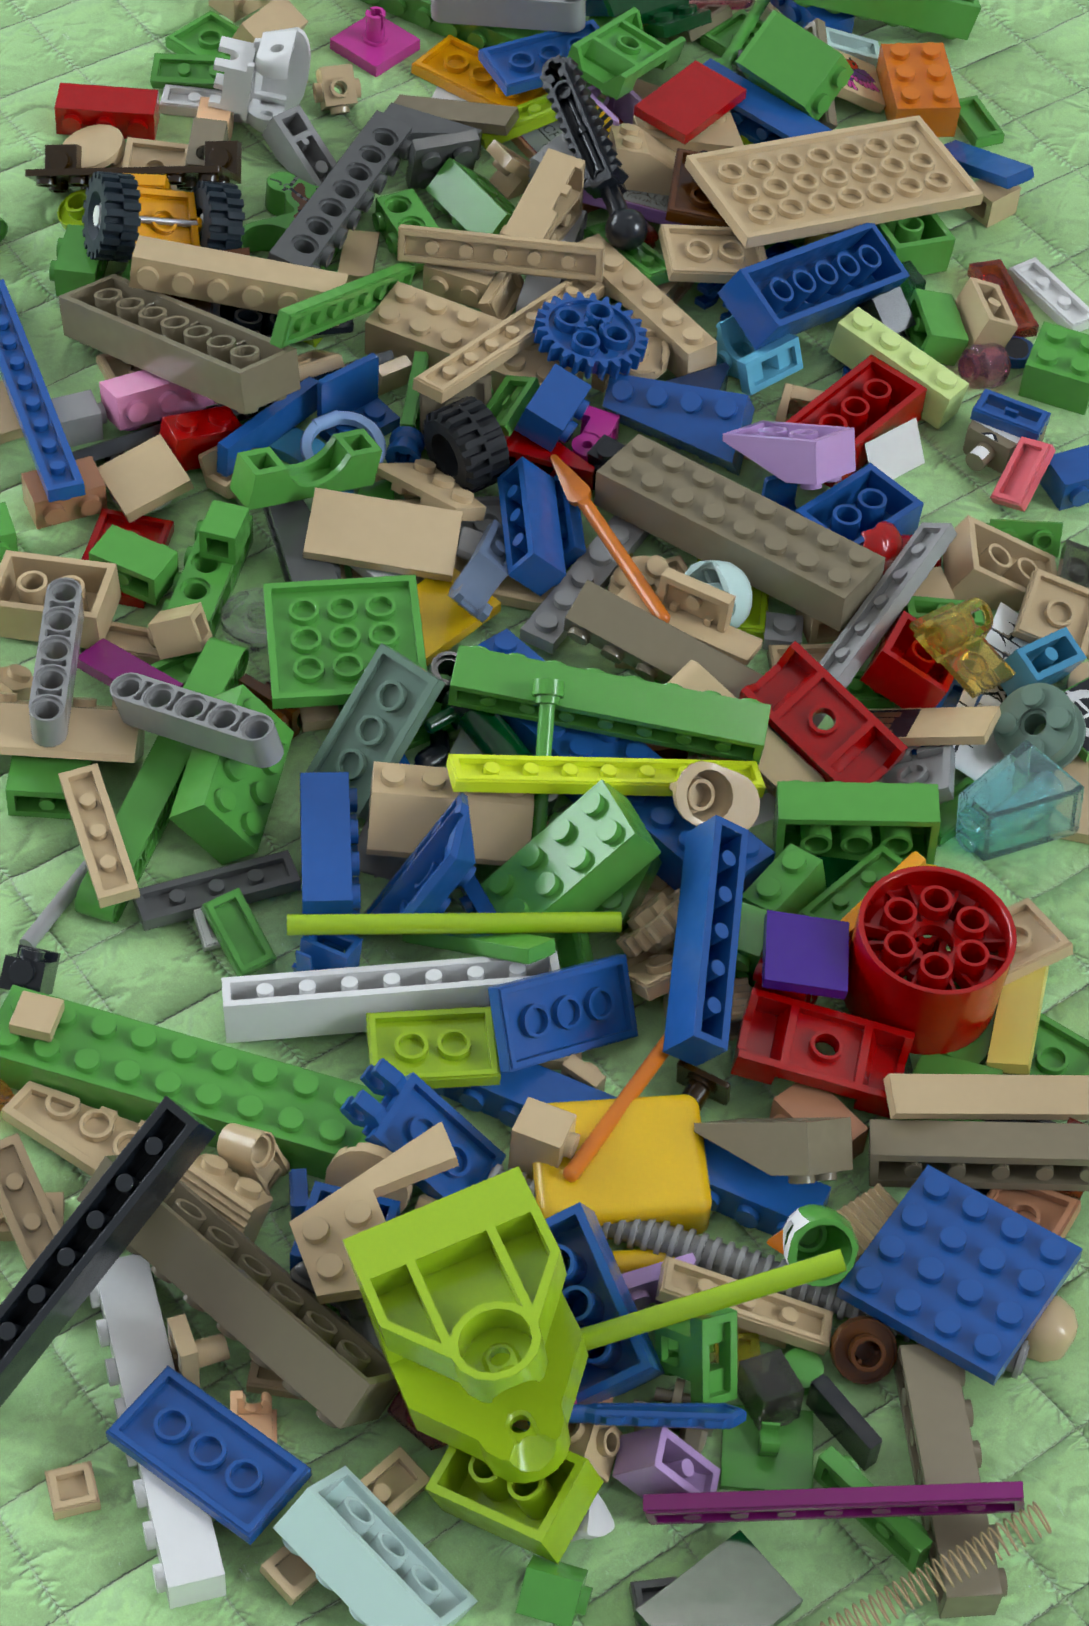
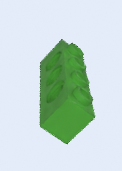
M249 515L250 535L236 565L200 557L199 529L203 520L198 521L195 530V543L186 549L184 569L182 573H176L172 588L173 595L171 599H165L162 610L201 602L212 636L216 635L253 544V515Z

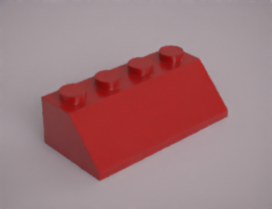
M871 354L786 422L853 427L855 429L856 471L843 475L841 480L843 481L868 463L865 443L914 418L917 419V423L921 420L927 388ZM825 482L823 484L831 488L839 482Z

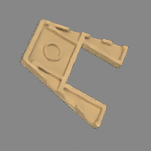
M442 1122L437 1123L289 1222L320 1305L363 1298L343 1239L386 1222L377 1198L459 1166L457 1156Z

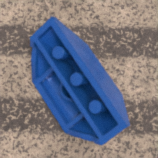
M463 792L459 793L363 914L445 912L451 902V898L448 896L457 885L464 887L477 869L473 866L476 863L467 795Z

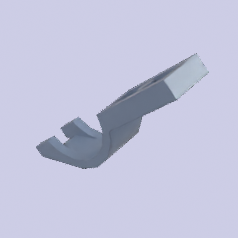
M496 519L486 527L470 561L459 574L448 593V597L482 623L489 617L493 608L487 603L508 576L503 526Z

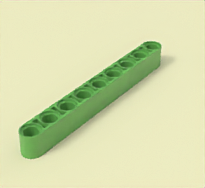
M209 638L183 688L213 697L239 686L238 680L245 674L247 669L249 648L216 638ZM160 735L157 736L115 817L137 884L170 821L169 816L193 747ZM87 871L76 894L75 911L116 924L129 901L100 908L89 872Z

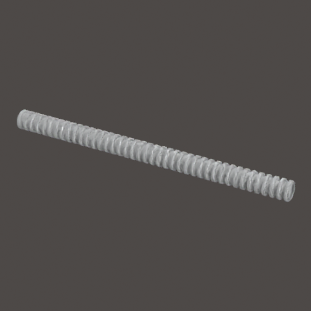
M497 1164L493 1167L488 1179L506 1172L503 1170V1165ZM523 1172L522 1174L535 1198L534 1179H529V1174ZM635 1219L633 1222L620 1220L615 1224H611V1222L604 1223L601 1227L606 1239H614V1244L616 1245L624 1242L627 1243L628 1249L633 1250L636 1246L641 1251L649 1249L653 1250V1254L659 1255L662 1252L672 1258L673 1256L679 1257L693 1253L696 1258V1266L737 1280L788 1265L786 1259L778 1262L775 1261L774 1255L769 1254L766 1258L762 1256V1252L759 1250L751 1253L748 1252L749 1248L747 1246H742L739 1249L735 1247V1242L730 1241L727 1245L722 1243L723 1240L720 1237L712 1240L709 1239L710 1235L704 1232L700 1236L696 1234V1229L691 1228L688 1232L683 1230V1225L677 1224L676 1227L670 1226V1221L666 1220L663 1223L656 1222L655 1219H649V1221ZM840 1282L829 1286L803 1284L777 1292L833 1311V1313L837 1314V1319L843 1320L844 1317H872L837 1297ZM887 1326L895 1338L897 1335L904 1337V1342H910L911 1339ZM1028 1340L1023 1342L1004 1370V1372L1012 1373L1011 1378L1017 1379L1018 1375L1021 1376L1030 1348Z

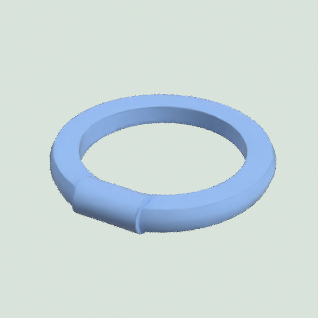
M335 410L314 418L305 429L301 438L300 451L302 459L305 461L314 456L312 443L321 431L336 425H350L359 429L364 428L382 449L379 463H383L386 456V441L381 430L373 421L354 412Z

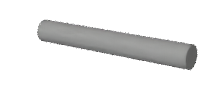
M85 860L19 941L20 944L36 947L73 901L88 871Z

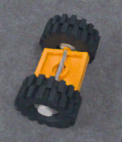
M97 171L89 179V187L86 188L85 192L87 198L83 204L85 213L82 215V223H84L82 232L83 237H85L84 247L87 249L86 254L92 260L128 262L132 258L139 235L222 251L242 248L243 242L241 237L244 235L245 230L243 227L245 212H242L244 201L240 199L242 193L236 184L198 181L196 187H193L192 192L138 187L137 180H134L135 176L124 173Z

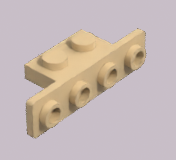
M669 567L661 574L658 594L656 595L670 614L671 619L668 624L732 659L748 665L761 649L763 640L730 626L736 596ZM627 583L617 596L650 613L633 586Z

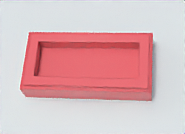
M1021 436L990 496L995 504L1025 512L1056 452L1053 445Z

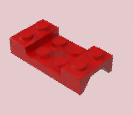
M796 641L788 647L779 661L756 683L746 685L739 694L738 699L752 698L760 703L771 705L768 725L823 776L825 782H878L903 759L908 748ZM816 714H827L832 718L834 726L828 730L819 729L814 725L812 718Z
M752 987L745 1004L730 1074L772 1085L775 1077L853 1098L855 1099L854 1109L890 1118L883 1079L889 1073L904 1074L915 1033ZM818 1042L827 1043L833 1047L835 1054L824 1055L816 1049L815 1044Z

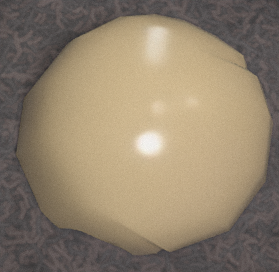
M1054 1296L1025 1339L1029 1341L1028 1345L1030 1346L1027 1358L1039 1362L1056 1361L1065 1355L1073 1343L1078 1328L1075 1310L1061 1296Z

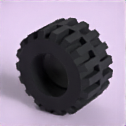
M467 396L426 415V419L423 422L425 447L429 460L436 464L437 469L453 477L459 486L472 493L498 483L497 478L510 467L509 450L498 421L481 400H477L473 396Z

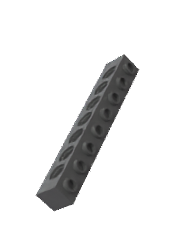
M377 110L271 249L267 259L321 269L322 266L327 268L333 258L335 248L341 249L345 243L348 230L354 231L360 221L362 211L366 213L369 211L375 193L378 195L382 193L388 176L393 177L401 159H407L411 149L412 141L409 138L413 127Z

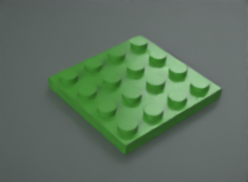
M416 575L263 583L273 709L345 705L381 643L396 650L427 671Z

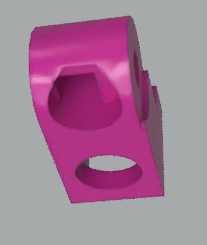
M589 406L581 418L580 435L572 440L571 451L588 462L587 452L604 434L617 441L620 415Z

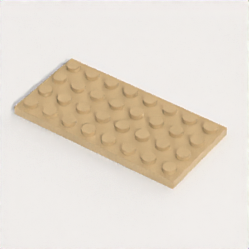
M920 115L687 155L685 168L745 249L845 231L864 223H875L876 225L981 205L984 196L981 189Z

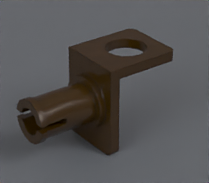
M679 1059L676 1082L686 1086L681 1094L694 1097L699 1104L700 1111L708 1098L725 1106L728 1104L731 1088L728 1082Z

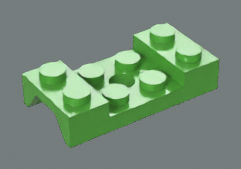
M633 7L572 44L567 58L571 57L578 64V68L583 72L581 77L588 83L600 89L603 95L618 100L631 92L636 80L654 68L665 70L677 62L686 39L680 36L667 44L658 41L644 32L640 11Z

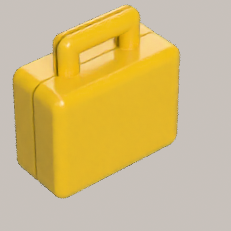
M686 1094L637 1097L634 1099L601 1149L575 1182H569L563 1176V1170L571 1160L567 1157H563L558 1168L545 1163L534 1162L532 1164V1180L534 1179L535 1200L544 1218L547 1219L581 1202L595 1212L601 1227L607 1222L615 1224L621 1220L633 1222L635 1219H641V1221L655 1219L659 1223H663L664 1220L670 1221V1226L673 1227L681 1224L684 1227L683 1230L688 1232L691 1228L696 1229L697 1235L705 1232L709 1226L712 1197L704 1138L694 1132V1123L701 1122L697 1100ZM615 1099L552 1102L547 1104L577 1115L575 1133L580 1134L577 1152ZM640 1249L612 1251L621 1274L663 1262L666 1257V1253L660 1252L659 1255L653 1254V1250L649 1249L646 1251H641Z

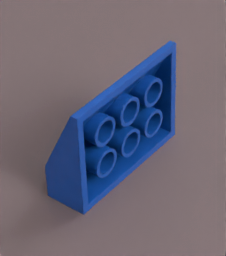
M579 1202L545 1219L561 1250L567 1273L562 1293L580 1329L638 1311L596 1214L592 1209ZM648 1333L587 1351L588 1359L576 1396L577 1404L587 1405L602 1402L624 1394L665 1374Z

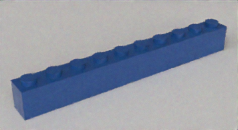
M539 1064L513 1072H501L500 1069V1085L433 1089L438 1095L459 1102L470 1111H480L499 1119L504 1125L513 1128L528 1097L544 1103L617 1098ZM704 1138L712 1197L711 1211H716L730 1217L746 1228H756L773 1236L784 1227L788 1217L799 1207L808 1204L827 1206L831 1191L830 1186L818 1181L809 1184H789L788 1176H771Z

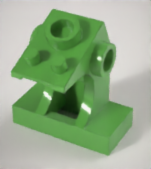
M728 1307L649 1332V1338L665 1372L663 1375L678 1376L691 1382V1403H724L738 1399L737 1310ZM719 1343V1363H710V1353L714 1352V1344Z

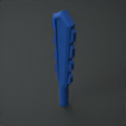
M727 1403L574 1404L569 1423L608 1426L732 1429L746 1421L747 1412Z

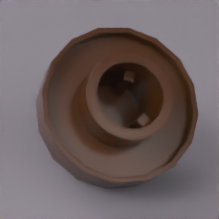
M857 1316L847 1319L838 1326L831 1338L829 1352L833 1365L843 1377L853 1383L867 1385L880 1381L890 1373L896 1363L898 1348L895 1336L884 1323L873 1317Z

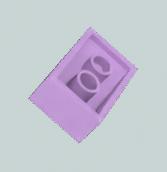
M762 420L723 434V442L785 483L800 484V489L803 490L822 488V483L839 482L842 480L843 475L856 471L855 429L853 427Z

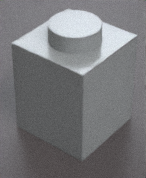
M91 389L51 399L70 447L104 439L103 424L107 423L106 410L102 402H96Z

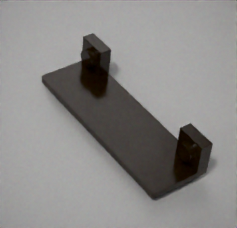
M205 141V166L81 168L82 147L77 144L45 145V169H26L25 177L36 181V186L49 187V191L54 193H68L69 187H81V190L89 187L90 177H93V173L97 171L166 175L170 185H177V189L192 191L198 181L241 184L242 143L239 141Z

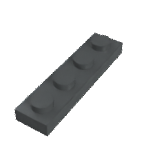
M285 850L139 888L140 897L133 899V903L142 927L146 931L194 918L193 911L201 908L202 904L236 888H240L246 902L249 904L301 890V880L289 851Z

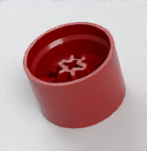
M913 866L884 876L864 896L850 941L848 993L844 1000L851 1015L914 1032L915 1037L910 1050L912 1054H945L968 1046L979 1038L990 1024L1015 955L1017 934L1009 910L994 891L985 884L965 873L950 868ZM923 935H931V937L925 938ZM947 944L951 951L946 950ZM954 982H956L962 989H956Z

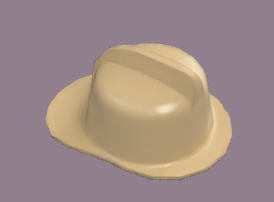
M698 761L690 764L681 772L677 781L669 786V789L673 791L674 805L679 814L695 826L718 815L745 829H749L754 825L759 815L760 798L758 790L752 781L739 772L712 762Z

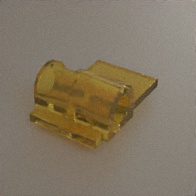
M970 598L956 606L953 602H950L912 621L909 625L910 629L915 633L914 637L937 663L941 662L972 698L1010 680L1016 674L985 639L993 626V614L988 604L980 598ZM982 610L985 616L984 625L979 626L975 624L971 614Z

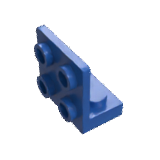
M375 353L357 359L351 364L318 380L317 417L335 410L358 413L373 421L384 436L391 433L395 428L400 427V417L378 398L379 357ZM336 425L321 431L318 435L328 442L333 434L359 428L350 425Z

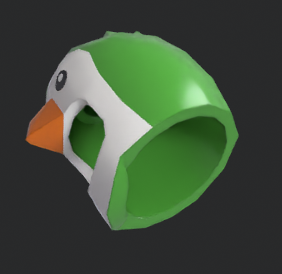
M815 1204L799 1207L788 1217L784 1227L766 1242L770 1247L784 1255L787 1264L841 1249L847 1271L806 1283L811 1286H829L840 1282L854 1267L859 1249L858 1240L851 1223L832 1208Z

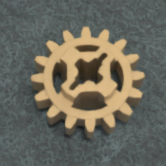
M680 889L666 896L663 892H659L631 912L629 915L630 919L627 921L628 928L619 934L620 937L616 939L617 944L628 958L632 956L637 957L643 950L644 952L649 950L651 954H654L675 939Z

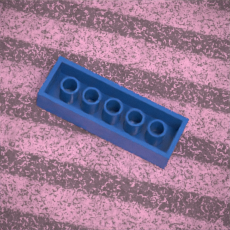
M864 223L742 268L722 287L718 295L745 333L747 339L755 350H758L789 333L796 335L849 314L857 308L858 304L899 287L910 275L875 223Z

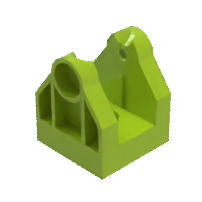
M519 1166L343 1239L379 1345L416 1430L484 1461L495 1475L508 1482L526 1484L539 1481L558 1470L568 1455L571 1442L568 1423L587 1363L588 1352L581 1329L562 1293L567 1273L561 1250ZM519 1420L530 1422L529 1429L523 1433H515L512 1431V1426Z

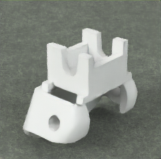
M299 27L263 32L262 38H255L254 43L225 36L221 37L218 51L230 54V60L215 58L213 70L224 72V74H216L213 88L222 90L221 96L211 94L208 106L240 113L241 120H247L246 123H249L255 130L263 133L273 116L299 105L304 96L311 61L309 39L305 31ZM250 96H252L253 99H252V102H251L250 109H249V111H248Z

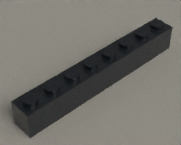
M168 1096L164 1097L1 1303L0 1407L216 1135L213 1129L185 1106Z

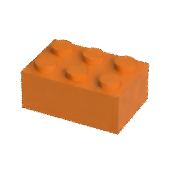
M944 43L881 44L876 72L886 105L884 111L887 121L920 115L937 137H954L961 106Z

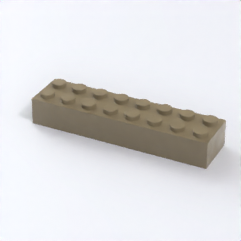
M112 274L58 296L65 336L79 341L80 344L95 348L103 354L120 359L126 364L134 365L173 384L182 386L192 393L207 397L215 403L230 407L240 414L255 413L259 407L271 402L281 401L288 394L301 389L296 348L288 345L280 349L270 344V337L159 292L129 287L130 280L119 275Z
M641 434L635 436L596 471L594 499L596 506L702 561L720 560L734 564L745 573L752 587L839 632L849 623L883 576L885 557Z
M118 1155L104 1157L77 1198L80 1203ZM181 1180L178 1181L126 1247V1250L141 1255L152 1265V1272L159 1279L167 1283H173L184 1293V1300L191 1307L210 1315L217 1322L216 1327L223 1335L232 1340H238L250 1350L249 1356L256 1364L265 1369H271L282 1378V1385L289 1393L301 1399L305 1398L317 1409L316 1415L328 1426L343 1429L379 1419L399 1390L383 1353L327 1305H320L313 1293L293 1282L290 1274Z

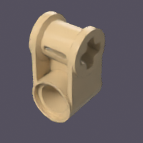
M236 1123L227 1124L222 1129L217 1142L218 1155L227 1161L228 1168H231L232 1172L238 1173L240 1177H247L257 1181L262 1186V1191L266 1192V1195L271 1196L270 1189L280 1176H285L290 1170V1164L279 1149L274 1135L271 1132Z

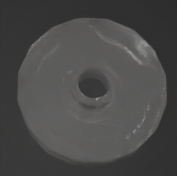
M250 588L239 591L228 598L222 607L221 625L226 639L233 644L249 648V651L259 652V648L268 647L263 588Z

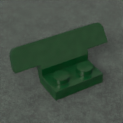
M603 0L608 15L611 17L622 15L633 7L637 8L640 11L644 32L655 38L665 39L712 23L711 11L709 9H699L697 4H689V0Z

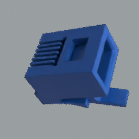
M304 935L301 938L300 951H295L296 963L294 962L292 969L294 972L359 967L363 938L355 935Z

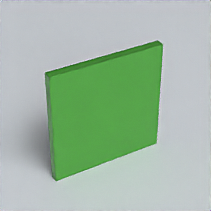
M730 1404L745 1410L747 1417L745 1422L732 1429H722L720 1489L738 1491L813 1489V1411Z

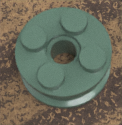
M1046 683L1028 684L1013 691L1000 705L1001 716L993 730L994 738L999 749L1007 757L1012 754L1011 761L1019 769L1036 775L1050 774L1066 767L1079 754L1086 736L1085 719L1080 709L1058 687ZM1046 723L1045 729L1041 733L1034 735L1035 729L1039 725Z

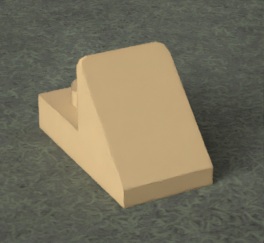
M494 139L486 149L495 159L492 164L497 169L489 181L509 200L524 194L529 184L528 180L530 178L528 175L530 174L529 164L531 162Z

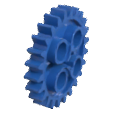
M566 292L562 300L553 296L551 303L544 302L542 309L537 311L532 331L535 334L534 343L540 344L538 351L540 353H549L547 357L548 362L558 360L560 362L559 366L562 368L567 366L572 368L571 373L574 375L581 371L584 372L586 379H590L591 374H596L601 381H604L605 374H609L613 379H617L619 372L628 376L630 369L637 370L639 362H643L649 338L645 337L647 329L640 327L642 320L631 319L633 311H622V303L619 302L611 305L607 296L600 301L597 300L595 293H591L590 298H585L581 292H577L576 298H573Z

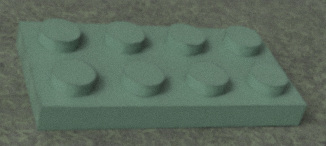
M381 643L305 773L349 772V788H357V812L351 813L357 814V817L366 820L369 815L374 761L399 763L446 683L396 650Z

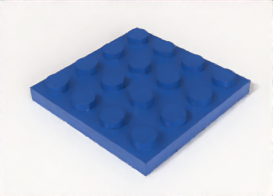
M927 1165L860 1256L854 1267L838 1286L837 1297L994 1386L1080 1260L1083 1249L936 1168Z

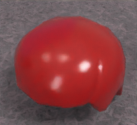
M887 521L878 522L874 529L861 533L865 540L863 547L885 557L883 575L903 549V541L899 531L892 523Z

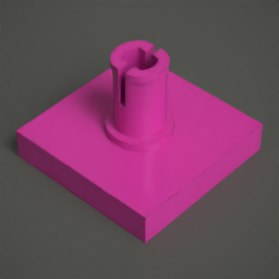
M373 6L370 7V10H366L364 18L330 38V49L371 75L378 77L420 50V39L386 19V11L383 8Z

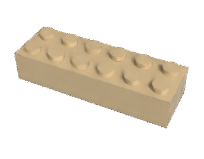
M397 281L365 321V354H377L392 350L394 359L407 355L411 363H413L415 351L427 352L430 368L503 320ZM533 343L488 373L491 375V388H493L495 393L506 375L537 377L541 385L554 364L559 365L560 362L558 360L548 362L547 357L549 353H540L538 351L540 344ZM568 366L564 368L571 373L572 368ZM579 371L575 376L583 380L584 372Z

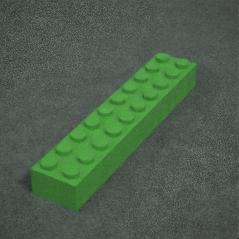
M12 985L0 1008V1085L21 1090L28 1081H32L80 1098V1103L100 1109L101 1106L118 1111L119 1117L136 1123H140L141 1120L146 1121L164 1097L168 1096L185 1106L216 1132L208 1146L217 1148L218 1138L222 1129L230 1123L271 1132L283 1156L288 1160L290 1170L306 1168L307 1175L324 1180L327 1167L341 1148L348 1146L347 1148L356 1147L358 1143L366 1142L364 1140L366 1136L362 1133L364 1127L353 1125L339 1111L346 1099L350 1096L355 1098L361 1090H365L378 1102H381L384 1096L374 1094L367 1086L65 999H63L65 1009L51 1042L12 1034L9 1031V1022L22 991L55 997L16 985Z

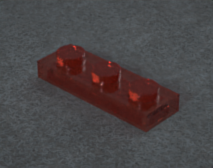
M1002 260L970 263L967 273L969 278H977L1000 286L1018 325L1013 336L1023 338L1037 336L1039 325Z

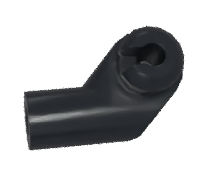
M440 729L430 735V745L417 753L414 765L444 767L446 765L448 755L451 754L450 739L447 731Z

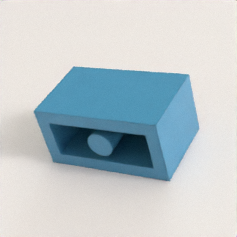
M1064 627L1016 649L992 673L1008 696L1016 689L1028 684H1055L1063 680L1087 657L1068 629Z

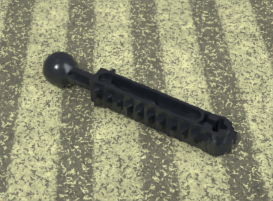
M557 55L547 60L542 67V75L540 76L544 84L542 87L548 93L546 97L552 103V110L557 113L555 118L561 123L559 127L565 133L564 139L570 144L568 149L574 154L573 157L585 160L583 189L594 199L602 198L609 213L605 225L607 240L614 248L619 250H634L645 241L648 233L647 221L641 212L628 208L623 194L627 192L624 183L629 176L621 168V161L616 158L618 153L612 148L613 142L607 137L609 132L603 127L605 123L599 117V110L594 107L596 102L590 97L592 93L586 87L587 81L581 77L583 72L571 57L566 58Z

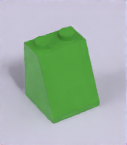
M776 10L771 12L735 61L750 82L817 121L827 112L835 97L846 86L854 73L843 54Z

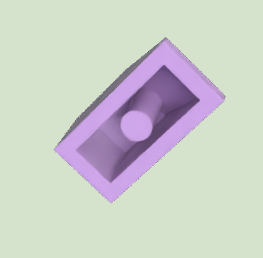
M651 1427L621 1435L620 1448L616 1455L612 1476L643 1498L644 1494L717 1492L721 1469L668 1428Z

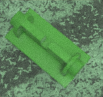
M990 519V523H986L1055 557H1059L1063 522Z

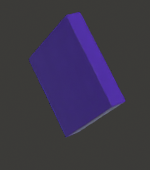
M767 910L764 917L762 987L845 1000L848 993L849 922Z

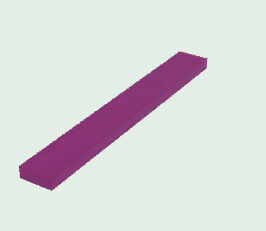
M1023 1481L643 1495V1512L648 1523L651 1525L1019 1513V1509L1025 1511Z

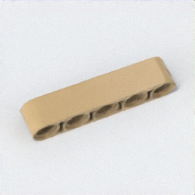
M690 660L668 682L678 684L686 689L701 692L710 690L718 692L722 696L736 698L704 667L694 660ZM767 727L765 745L758 767L766 790L776 798L777 781L825 782L810 765Z

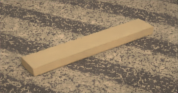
M400 224L398 227L397 261L598 283L603 281L604 245Z
M889 1073L883 1079L890 1119L1089 1120V1075Z

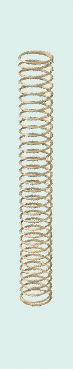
M1033 1501V1507L1029 1504L1027 1505L1028 1514L1023 1509H1019L1021 1520L1012 1513L1011 1519L1013 1524L1007 1518H1003L1005 1529L998 1522L995 1523L997 1533L991 1527H988L987 1531L990 1539L984 1532L980 1531L981 1542L975 1536L971 1537L974 1548L968 1541L964 1540L966 1553L959 1545L955 1546L958 1557L952 1550L948 1549L947 1552L951 1563L943 1554H940L942 1566L935 1558H932L935 1572L927 1563H924L927 1577L919 1567H916L919 1581L911 1572H908V1578L912 1587L903 1576H900L903 1590L895 1581H892L896 1596L887 1585H884L888 1601L879 1590H876L881 1607L871 1594H868V1599L872 1610L863 1599H860L865 1616L857 1605L852 1603L857 1621L851 1612L844 1608L849 1625L852 1626L848 1614L857 1626H862L855 1610L856 1608L866 1624L872 1626L864 1608L865 1605L877 1624L882 1626L871 1599L887 1622L891 1624L879 1594L896 1619H899L887 1590L891 1593L903 1613L907 1615L895 1585L912 1610H915L903 1583L904 1581L919 1604L923 1606L911 1576L919 1585L928 1601H931L918 1570L926 1579L935 1595L939 1597L927 1567L933 1573L944 1592H947L934 1561L954 1588L955 1586L942 1557L949 1564L960 1583H963L950 1552L970 1579L971 1577L963 1563L958 1548L965 1555L976 1574H979L966 1543L986 1570L987 1568L977 1550L974 1539L986 1553L992 1565H994L995 1563L987 1550L982 1534L1002 1561L1003 1559L992 1539L990 1530L1002 1544L1008 1556H1010L1011 1554L1001 1537L998 1526L1004 1531L1018 1552V1548L1009 1533L1005 1520L1013 1528L1024 1547H1026L1013 1516L1022 1525L1033 1543L1034 1539L1024 1522L1021 1511L1029 1519L1040 1538H1042V1535L1032 1518L1029 1507L1035 1512L1048 1534H1050L1052 1530L1046 1517L1037 1503ZM837 1612L836 1617L839 1625L842 1626L840 1617L844 1624L848 1626L841 1614ZM828 1617L829 1625L832 1626L833 1623L834 1626H837L834 1620ZM822 1621L820 1622V1626H826Z

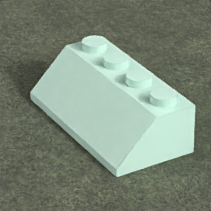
M346 1465L308 1487L273 1527L282 1537L285 1547L294 1555L300 1556L315 1571L318 1581L328 1590L334 1591L349 1606V1611L353 1618L362 1625L454 1626L478 1602Z

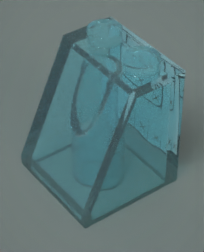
M1026 739L958 795L955 837L965 851L973 852L981 860L986 861L1074 835L1079 830L1084 786Z

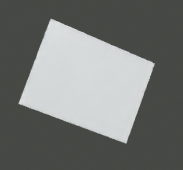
M916 418L865 443L868 463H872L891 479H895L925 463Z

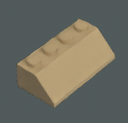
M0 692V755L135 763L144 754L145 730L124 723L114 700H112V706L96 705L97 699L73 697L66 740L55 747H43L36 744L32 739L29 701L17 700V693Z
M374 761L369 800L367 855L408 858L460 793L453 792L447 768ZM463 792L468 796L475 849V864L502 866L531 841L534 794Z

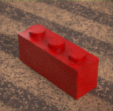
M60 83L54 107L56 134L72 135L74 132L87 126L104 124L118 128L124 139L131 137L155 140L160 118L159 90Z

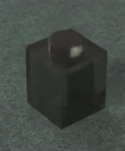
M781 1349L739 1361L737 1373L738 1396L758 1431H760L762 1421L780 1422L781 1427L800 1417L805 1389Z

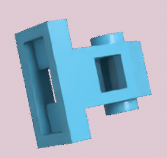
M733 315L716 324V365L725 362L729 365L728 375L740 380L742 393L751 396L804 368L799 336L789 333L755 350Z

